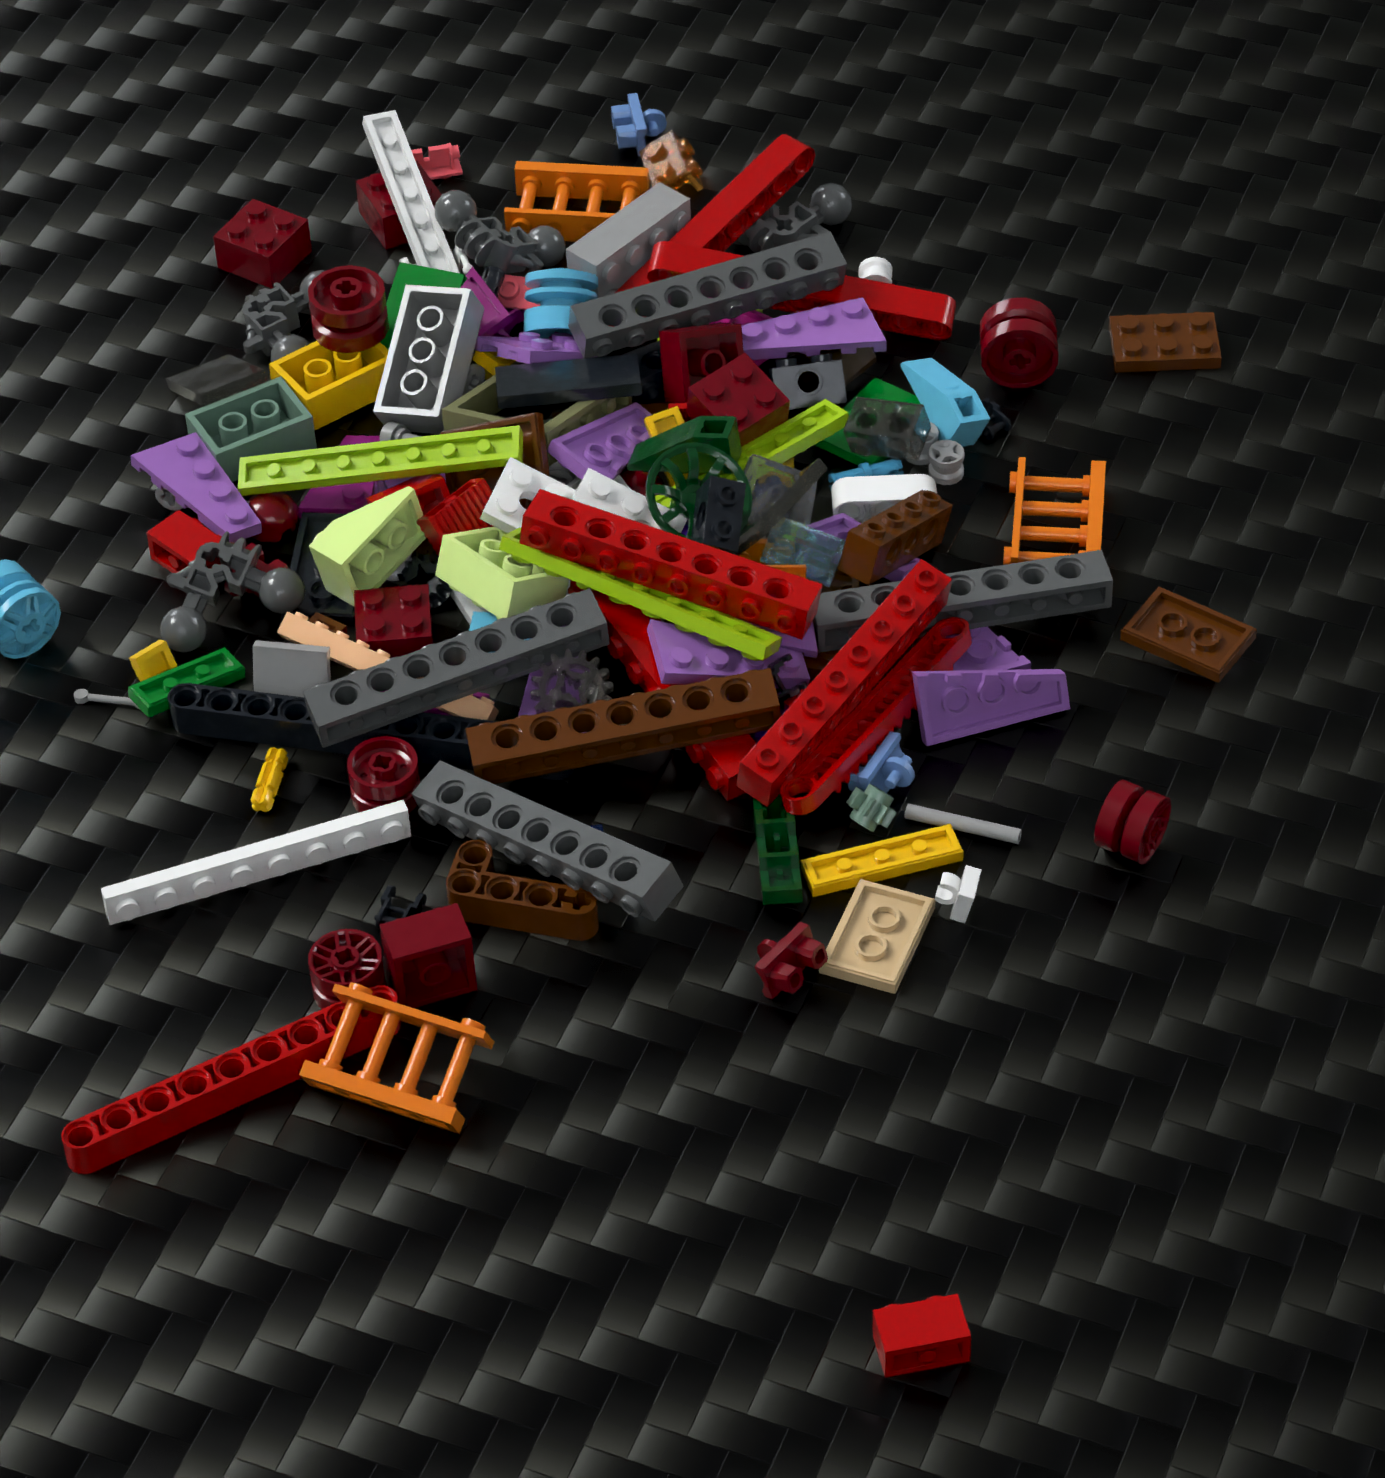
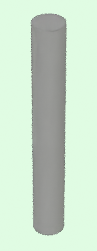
M909 803L905 810V819L935 826L951 824L953 830L1019 844L1022 835V829Z

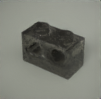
M857 397L843 432L852 453L862 456L890 457L894 460L907 459L918 461L932 426L923 404Z

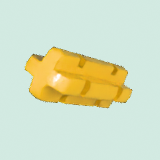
M272 747L267 751L264 759L266 762L262 765L255 785L257 788L254 789L250 799L252 809L255 811L261 810L266 813L272 809L275 800L273 798L278 792L284 774L282 771L285 770L288 763L287 751L283 748L277 749Z

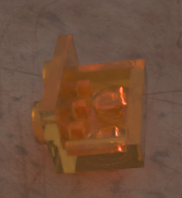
M670 130L639 151L644 167L649 168V180L652 187L661 182L676 190L689 181L698 192L704 188L700 176L703 174L702 169L692 157L695 151L685 137L679 139Z

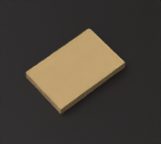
M860 879L826 948L828 961L819 969V973L896 994L935 910L934 898Z

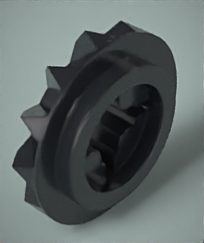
M433 552L427 555L418 553L415 559L405 561L404 569L401 573L397 574L399 579L398 586L419 585L416 582L421 580V574H423L422 571L424 570L429 577H433V579L427 581L432 610L442 605L448 599L452 589L449 587V584L435 575L439 556Z

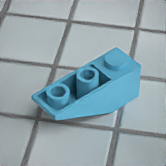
M933 358L902 362L900 366L929 421L935 424L939 430V440L956 441L962 447L974 445L990 420L976 391Z

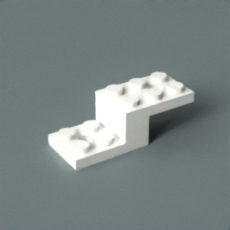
M512 457L509 458L479 518L506 533L519 527L521 528L523 514L527 509L522 507L519 500L529 499L532 501L539 489L662 530L653 519L645 496L590 468L587 469L577 490ZM656 502L661 515L670 510ZM679 515L668 524L681 533L687 518Z

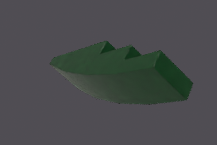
M780 794L768 807L752 797L763 905L803 902L795 815L785 811Z

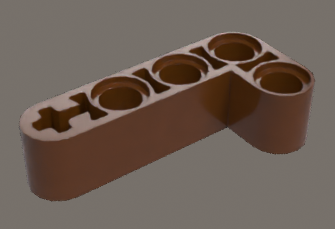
M482 840L466 841L457 850L446 879L448 905L458 903L465 922L576 941L590 939L598 932L597 899L590 892L581 888L574 890L564 884L495 873L492 848Z

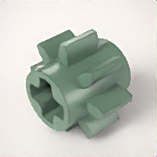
M870 783L865 791L855 787L846 802L853 808L849 817L872 832L875 831L878 824L888 828L897 814L890 807L894 798Z

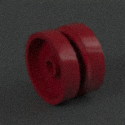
M339 266L322 272L312 280L308 288L314 338L321 346L335 352H361L376 346L385 338L389 330L384 281L376 272L360 266Z
M1009 298L997 302L985 312L980 321L981 366L987 377L995 383L1009 388H1028L1041 384L1053 374L1058 365L1057 324L1052 311L1039 301L1029 298Z

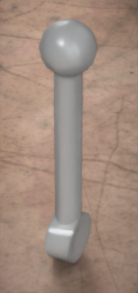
M78 689L74 692V699L77 704L94 701L132 705L140 710L128 697L90 694L86 689Z

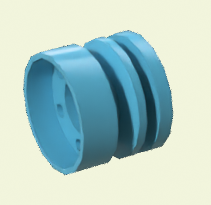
M552 268L527 273L525 275V285L531 289L525 292L524 298L540 306L525 310L524 332L538 333L540 338H549L554 332L572 335L568 327L570 306L598 298L596 292L591 291L598 287V277L589 272L568 268Z
M7 559L0 560V653L4 657L13 659L27 657L41 649L51 639L57 629L61 615L59 602L17 562Z

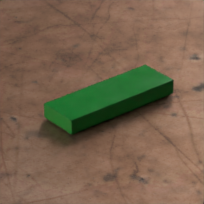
M224 647L129 686L128 697L149 718L170 709L168 693L176 685L192 683L224 687L245 678V667Z

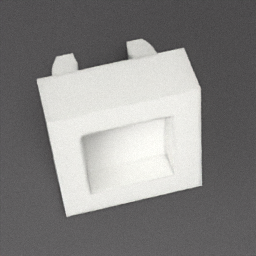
M966 865L961 879L953 873L943 872L934 900L945 905L953 904L950 919L962 923L966 922L975 898L981 869Z

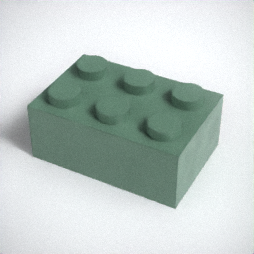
M281 376L185 414L188 435L195 432L198 434L232 482L238 480L240 457L317 448L313 416Z

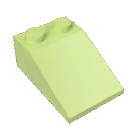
M407 486L337 518L316 535L309 548L325 589L355 607L354 590L379 588L426 539L424 532L421 531L420 526L416 522L423 516V512L414 488Z

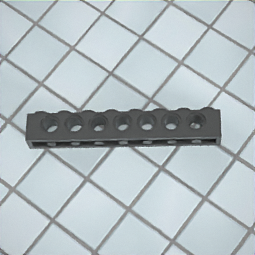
M830 231L570 306L568 327L583 358L603 357L612 351L625 347H637L646 341L659 338V331L705 325L725 318L733 319L742 313L756 309H768L774 304L791 299L799 300L808 294L818 291L833 290L843 284L847 262Z
M1102 550L947 573L946 575L952 578L947 604L918 637H923L940 620L950 617L963 618L969 623L970 629L1110 608L1112 607L1113 578ZM901 581L821 593L818 611L813 619L818 653L840 650Z
M591 588L581 592H573L562 599L545 605L534 606L526 612L509 618H500L487 626L473 631H464L456 637L437 644H428L420 650L401 657H392L376 666L364 670H356L348 676L328 683L317 684L312 689L303 691L307 711L321 745L325 748L609 645L607 621Z
M439 761L411 793L419 807L418 814L430 825L436 826V824H440L448 828L450 832L459 838L466 836L473 840L485 841L491 846L492 850L495 849L504 853L514 863L521 864V862L533 866L537 872L545 877L553 875L574 890L581 888L590 892L596 899L605 904L609 902L617 904L633 917L641 915L655 922L684 887L672 862L443 761Z

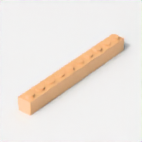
M287 612L277 631L282 638L294 644L330 647V660L353 671L364 670L384 663L391 656L381 649H378L377 652L369 649L370 645L361 640H357L355 643L349 640V635L339 630L333 633L328 630L329 626L322 622L316 621L315 624L309 622V617L299 612H296L295 615ZM473 694L435 707L452 716L494 721L499 712L494 706V701L484 696L478 699Z

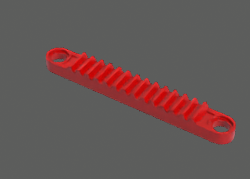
M950 617L936 623L783 782L780 787V796L786 812L792 815L811 813L832 792L840 793L841 784H848L850 782V773L857 775L859 764H867L868 755L873 756L877 745H881L885 736L889 732H894V727L899 729L902 727L903 718L909 719L911 717V709L917 710L912 671H953L954 663L972 644L969 623L965 619ZM959 634L952 638H945L950 635ZM799 793H809L803 797L793 798L794 795Z

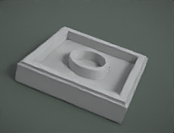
M256 640L252 646L254 691L304 697L303 691L312 689L320 683L331 682L330 647Z

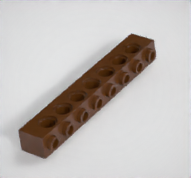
M771 668L748 670L742 674L721 678L712 677L705 681L686 685H672L666 689L646 693L636 692L626 697L597 700L590 704L570 708L561 707L550 712L535 715H521L515 719L495 723L485 722L474 727L465 728L474 775L493 784H499L769 730L781 717Z

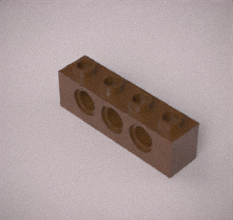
M920 490L850 529L838 570L867 585L876 582L941 544L953 505L942 500L940 495L935 492Z

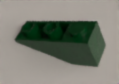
M699 416L636 444L627 468L631 471L649 472L655 460L663 452L673 446L693 442L709 444L721 449L738 463L742 451L737 418L735 416ZM687 453L676 455L670 459L678 466L682 474L688 473L689 461ZM698 453L699 473H708L716 458ZM724 465L718 475L733 473ZM661 467V472H668L666 469Z

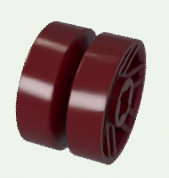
M380 736L363 741L351 751L347 760L352 803L358 812L404 800L408 813L417 807V803L411 793L420 784L418 757L415 749L408 742L396 737Z
M1124 779L1118 781L1109 792L1100 810L1094 831L1095 845L1113 853L1121 851L1123 857L1139 864H1145L1155 853L1165 834L1171 814L1170 798L1151 790L1145 792L1143 787Z
M339 929L323 935L312 945L308 954V964L313 996L321 1009L340 1001L332 992L334 984L349 987V984L352 982L367 988L377 985L386 986L382 950L380 944L372 935L357 929Z

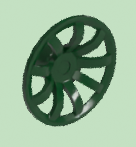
M693 442L671 447L655 460L648 472L645 496L653 519L663 531L691 540L696 492L710 475L717 476L723 466L726 465L738 482L746 483L741 523L742 531L748 522L752 509L751 487L742 468L731 456L709 444ZM687 453L689 461V471L686 480L678 466L670 460L676 455ZM698 453L716 458V461L702 480L698 479ZM661 467L670 473L675 481L676 489L668 485L655 484ZM655 495H664L671 498L670 510L661 515L657 507ZM679 515L687 518L685 525H688L687 535L685 536L676 531L668 523Z

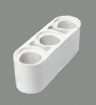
M926 474L840 478L834 482L831 488L833 516L843 512L856 521L863 523L920 490L937 493L936 482L931 476Z

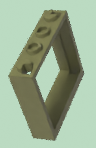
M515 361L511 365H520L525 363ZM496 374L442 409L444 431L505 419L493 416L502 410L498 408ZM632 396L576 402L544 424L546 448L548 449L551 440L631 405ZM547 452L548 465L551 466L558 460Z

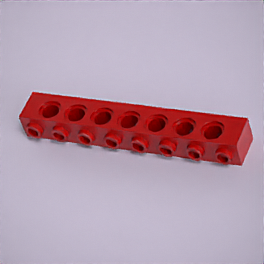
M539 489L523 514L519 544L803 640L817 614L823 585L818 582Z
M921 559L742 759L736 786L768 807L780 794V787L783 782L852 712L945 607L948 601L952 578Z

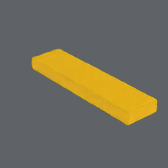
M951 824L803 859L801 860V871L812 896L816 897L856 887L860 879L877 882L963 861V849Z

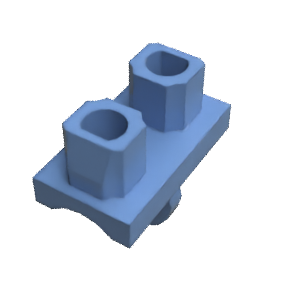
M627 94L628 104L611 106V119L613 128L616 129L618 148L636 147L638 156L648 155L645 135L655 137L662 133L667 125L666 117L662 111L657 109H647L642 113L638 94Z
M889 732L881 745H877L873 756L868 755L866 766H859L857 775L850 773V782L847 784L850 791H854L855 787L865 791L870 783L887 793L889 789H893L895 786L907 787L912 783L915 778V771L911 766L912 759L905 755L900 748L899 742L902 739L900 733Z

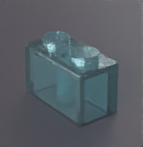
M779 515L771 527L760 562L768 565L805 564L806 579L830 588L838 573V566L846 540Z

